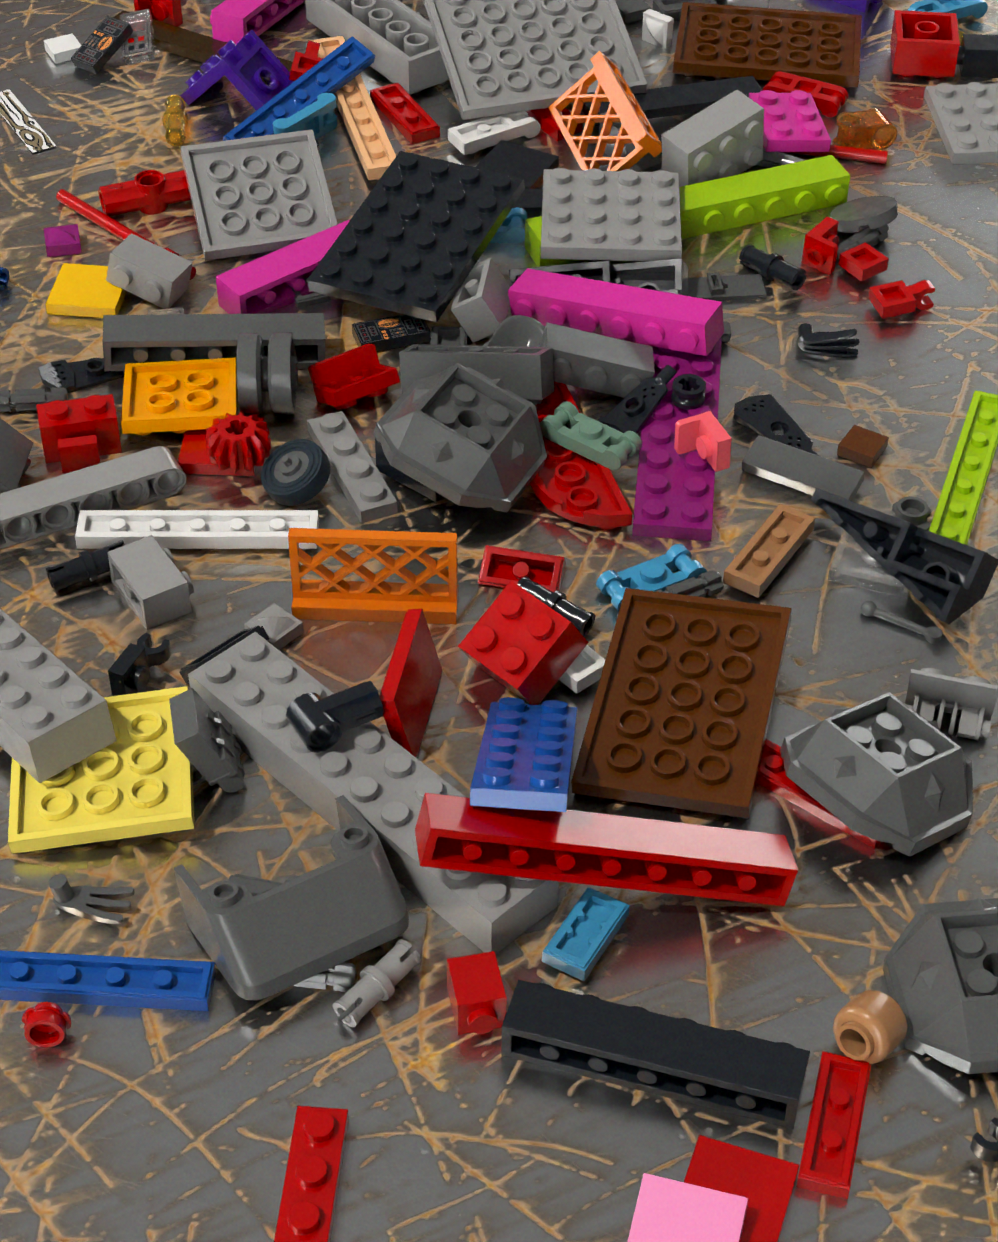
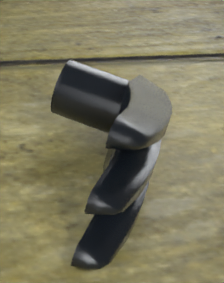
M804 323L798 327L799 338L797 339V344L802 351L816 355L852 357L858 355V349H851L849 347L859 345V339H847L857 334L856 329L813 333L812 326Z

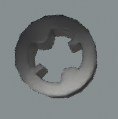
M683 374L674 379L671 399L676 406L682 409H696L704 404L706 382L703 378L694 374Z

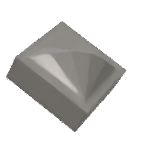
M275 603L244 623V629L263 626L270 638L267 641L278 650L304 633L303 622Z

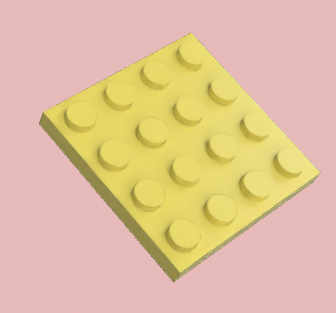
M188 686L103 697L107 701L117 741L42 783L35 780L12 758L8 844L11 853L15 854L195 829L193 766L174 743L169 702L170 698L187 691Z

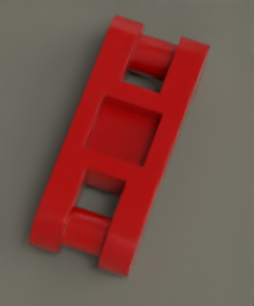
M781 71L776 72L762 89L771 90L776 93H791L794 90L811 93L817 109L828 118L835 117L840 111L841 106L848 99V92L844 87Z

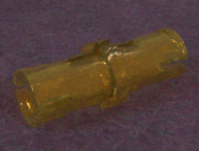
M171 95L167 98L168 101H165L166 112L163 115V125L166 129L165 140L172 146H180L184 143L183 140H186L185 129L188 126V115L185 112V100L179 95Z

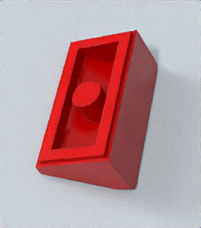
M485 545L478 585L504 589L511 580L517 584L523 577L527 576L532 581L552 592L560 591L566 570L565 557Z

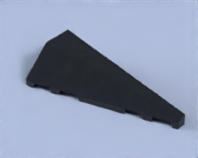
M682 258L612 264L608 260L529 268L688 296V265ZM527 268L509 269V281L514 283Z
M816 488L812 496V502L821 507L838 526L850 534L857 544L888 573L911 591V594L918 601L926 605L940 621L951 624L983 599L998 566L997 558L979 549L919 528L910 522Z

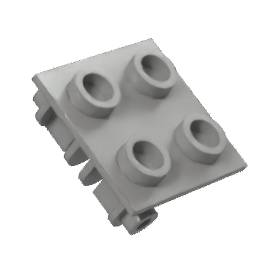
M935 668L911 669L905 705L929 721H933L935 710L939 711L937 718L939 731L943 713H951L948 735H953L956 716L961 715L957 736L979 741V737H989L991 717L998 697V685H993L987 679L976 676H969L964 679L947 676L945 672Z

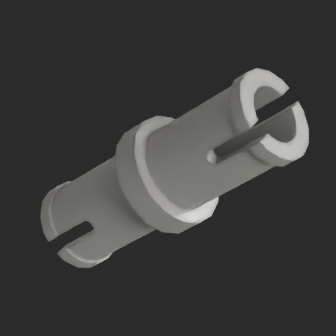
M402 939L398 940L395 946L374 966L367 965L360 973L361 979L339 1000L333 1003V1009L338 1017L352 1004L355 1005V1008L342 1020L350 1027L358 1025L359 1021L380 1000L387 1001L395 992L394 986L415 966L420 964L421 957L417 950H414L402 962L400 961V958L412 947L409 942Z

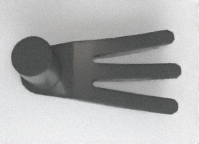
M63 874L55 875L49 880V887L54 895L53 902L61 910L82 918L108 924H122L124 919L123 915L106 911L131 909L130 901L114 899L130 897L135 894L132 886L116 888L71 887L67 877Z

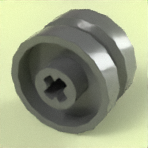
M259 332L239 333L237 341V390L240 412L243 411L244 415H261L265 408L266 392H269L270 407L275 415H294L296 391L298 390L297 356H295L293 332H273L269 339L268 356H265L264 341Z

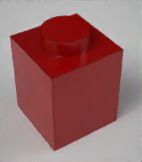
M495 951L448 958L447 990L458 1035L468 1033L483 1034L502 1028L506 1016L507 997Z

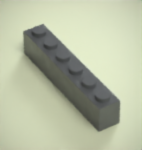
M324 313L103 315L102 343L105 371H125V364L233 357H236L237 364L239 333L259 332L263 338L265 356H268L269 339L273 332H293L298 369H308L310 365L325 360Z

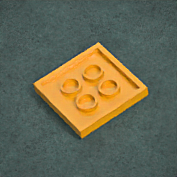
M236 357L125 364L121 413L123 434L134 433L142 436L152 432L172 431L174 433H185L187 430L207 429L213 425V419H225L226 413L232 416L237 415Z

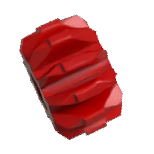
M241 411L238 415L232 416L226 413L225 419H213V425L207 428L205 436L207 455L211 463L218 465L220 471L231 468L234 474L241 469L251 472L252 466H263L264 459L270 455V432L267 428V423L259 421L257 414L245 416L243 411Z

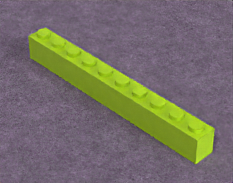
M833 155L681 186L679 187L681 239L841 205L847 202L850 174ZM542 216L525 219V249L537 267L584 261L541 259Z

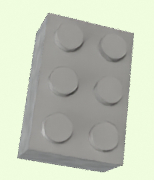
M735 90L661 135L662 170L678 173L679 187L738 175L763 160L764 108L739 90Z

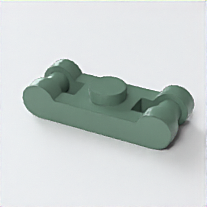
M568 401L560 404L555 409L554 415H548L540 422L542 435L546 439L611 470H618L627 462V456H633L642 448V440L635 432L626 431L622 433L579 413L576 406Z

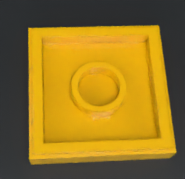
M63 263L46 301V311L50 315L103 318V315H118L127 291L106 281L108 266Z

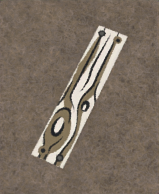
M10 89L0 92V114L32 153L56 146Z

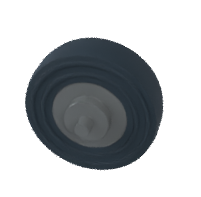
M308 439L292 440L279 446L266 459L261 471V482L265 491L277 503L285 506L299 505L311 500L324 488L330 476V462L325 452L315 442Z

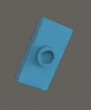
M587 887L543 950L542 962L585 981L628 918L630 905Z

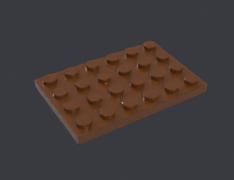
M683 2L673 62V73L687 77L695 75L711 76L715 79L753 76L755 80L770 81L776 72L781 71L844 88L858 87L862 15Z
M626 588L571 780L572 793L749 818L789 633L792 608Z

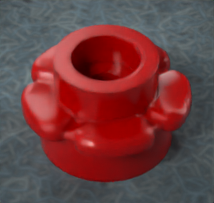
M42 1002L35 1007L28 1008L22 1016V1022L25 1023V1038L28 1042L38 1047L49 1048L59 1045L64 1040L66 1029L71 1027L69 1014L63 1012L59 1005L52 1002Z

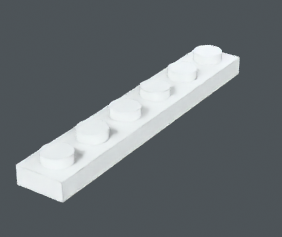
M80 510L75 540L77 549H101L117 543L119 540H123L124 544L127 545L150 535L156 539L162 549L165 547L168 549H289V528L319 529L318 510ZM299 543V548L317 549V545L315 543Z

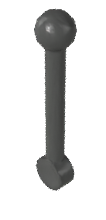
M865 601L861 605V612L867 617L875 615L925 636L926 641L932 644L941 641L943 632L938 627L931 626L926 628L879 609L872 601Z

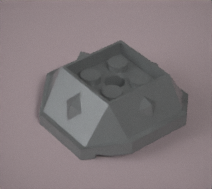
M458 363L433 376L414 380L376 423L374 436L378 443H381L383 452L392 467L459 506L474 508L492 507L496 511L508 512L542 469L547 458L536 406L505 388L502 379L491 380L470 367L465 368Z
M890 692L851 709H835L831 717L785 736L780 752L782 758H784L786 776L855 832L873 840L892 843L893 849L912 856L968 827L973 815L972 760L964 755L959 745L939 731L937 721L925 720Z
M978 897L975 900L923 904L886 955L883 965V972L890 996L900 1005L906 1015L908 1029L903 1040L904 1047L920 1055L927 1053L941 1063L967 1074L998 1072V898L981 899Z

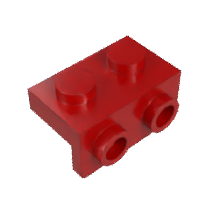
M370 343L308 367L316 400L334 406L336 409L352 407L357 404L356 399L366 395L368 397L383 395L389 391V386L400 382L397 368L380 364L375 345Z

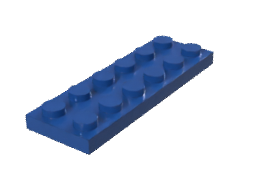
M513 697L501 698L499 702H491L470 787V806L566 812L577 707H568V703L559 700L544 701L542 705L525 704L524 700Z

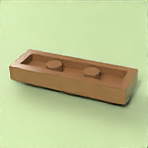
M779 504L724 570L723 583L759 598L814 530L815 517Z

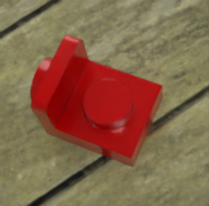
M133 0L137 15L146 17L147 13V18L176 27L183 24L180 0Z
M827 216L805 235L802 264L828 275L834 272L839 237L837 236L839 221Z

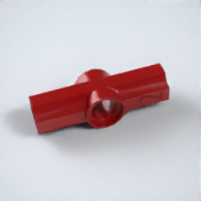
M145 170L136 174L135 180L101 186L98 190L102 211L108 216L138 210L144 214L155 215L164 212L168 204L191 200L185 170L167 174L157 170Z

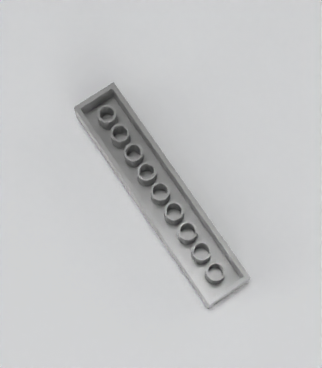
M257 632L247 636L188 674L190 689L193 688L213 712L219 711L231 725L232 733L236 735L238 744L245 754L338 831H340L335 798L344 795L377 833L395 878L484 953L495 951V955L558 907V881L420 866L415 828L424 794L465 796L371 722L342 732L339 741L326 751L317 753L308 750L287 720V708L292 701L302 694L317 693L321 698H324L334 693Z

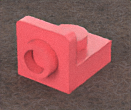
M711 411L676 422L674 449L678 454L697 450L699 456L702 459H706L715 472L730 468L732 438Z

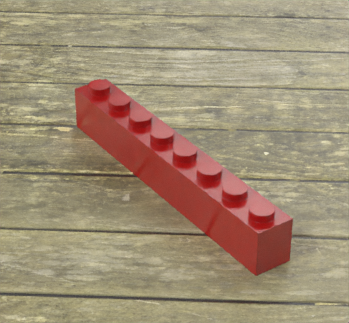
M424 794L415 828L419 863L422 867L775 906H785L798 873V868L786 835L569 809L566 812L470 806V798L442 794Z

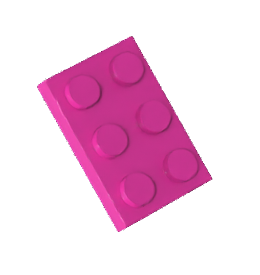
M771 90L749 93V98L764 108L763 146L766 152H829L831 139L811 93L801 90H794L791 93H776Z

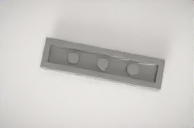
M343 411L307 420L308 433L312 440L327 455L331 467L330 471L359 521L365 523L397 514V500Z

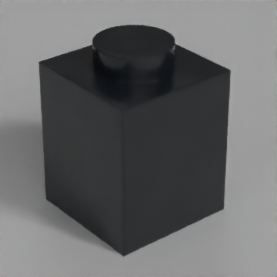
M962 35L956 64L959 65L961 77L998 78V35Z

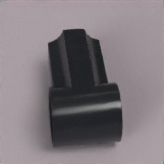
M371 681L360 683L324 698H321L317 693L302 694L290 703L286 712L287 720L307 749L317 753L333 747L339 741L342 732L384 716L383 704L378 690Z

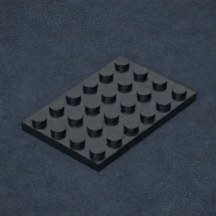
M400 151L307 279L309 291L438 322L525 190L524 178Z

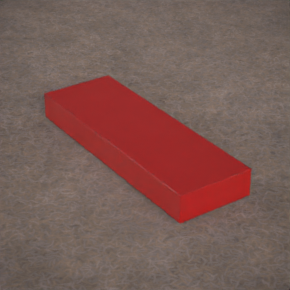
M399 83L370 90L372 102L412 145L440 137V126Z
M822 1051L798 1174L797 1188L848 1199L872 1065L869 1062L853 1060L847 1056Z

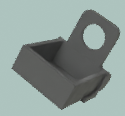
M193 688L170 698L174 743L196 767V771L193 774V786L207 780L210 786L218 783L226 792L241 790L244 786L243 778L245 775L244 767L240 760L242 751L236 735L232 733V727L219 711L213 712Z

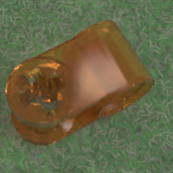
M878 108L856 112H842L837 116L836 123L839 127L837 137L833 139L832 145L883 150L895 142L897 129Z

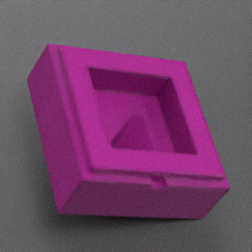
M78 224L43 228L47 257L82 253Z

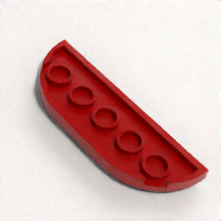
M554 382L555 392L544 398L541 404L535 405L539 423L548 415H554L555 409L565 401L571 402L578 409L566 384ZM543 436L547 458L544 466L531 481L530 485L546 508L570 521L596 526L602 530L631 526L632 512L610 469Z

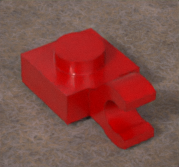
M308 40L305 53L295 52L289 80H297L324 59L318 57L320 43Z
M903 280L870 287L869 300L882 319L915 312L916 308L919 310L932 308L934 303L926 294L935 292V287L929 280H922L906 286Z

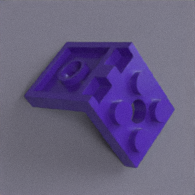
M251 30L237 43H234L232 40L228 41L218 51L220 57L216 54L206 60L199 67L203 73L197 70L185 82L189 87L180 97L190 105L225 75L257 111L294 81L289 80L290 72L257 34ZM261 77H262L263 79H265V81L267 82L268 86H267L266 84H264V82L262 81Z

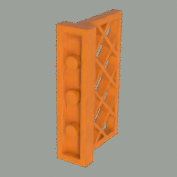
M601 51L590 59L594 67L548 107L582 170L599 169L600 165H609L607 171H622L630 169L647 153L656 157L662 152L661 141L618 66ZM598 80L595 94H587L589 86ZM584 102H592L588 115H580ZM602 102H610L606 115H598ZM570 103H574L571 115L563 116L561 111ZM621 122L618 136H609L613 123ZM577 123H585L582 136H574ZM595 123H603L600 136H591ZM633 143L635 149L626 157H621L624 145ZM588 144H597L593 157H585ZM606 144H615L611 157H603Z
M289 528L288 542L293 592L291 609L292 615L297 619L403 623L408 609H423L427 624H457L459 598L457 533ZM299 543H315L322 550L312 557L299 548ZM346 544H354L361 547L364 551L353 558L341 548ZM387 546H399L406 552L395 560L384 552L383 549ZM430 547L448 548V553L437 561L424 551ZM330 556H333L344 565L335 573L321 564ZM372 557L386 566L376 574L362 565ZM414 558L427 567L417 576L404 567ZM312 570L324 580L302 579V577ZM354 572L365 581H344L343 578ZM395 573L407 583L385 582L384 580ZM437 574L448 584L426 583V581Z

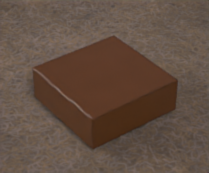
M853 425L839 443L837 456L872 468L887 448L889 437Z

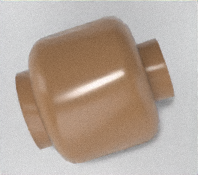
M867 990L857 994L836 1014L833 1023L835 1040L840 1050L853 1060H862L869 1062V1064L881 1062L891 1054L905 1039L908 1029L906 1015L900 1005L891 996L876 990Z

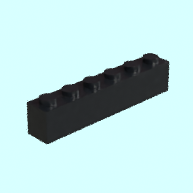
M519 979L502 1024V1056L794 1129L810 1051L796 1048L789 1043L747 1036L737 1030H723L698 1024L688 1018L678 1019L650 1012L642 1007H629L601 1000L594 995H580L553 988L545 983H531Z

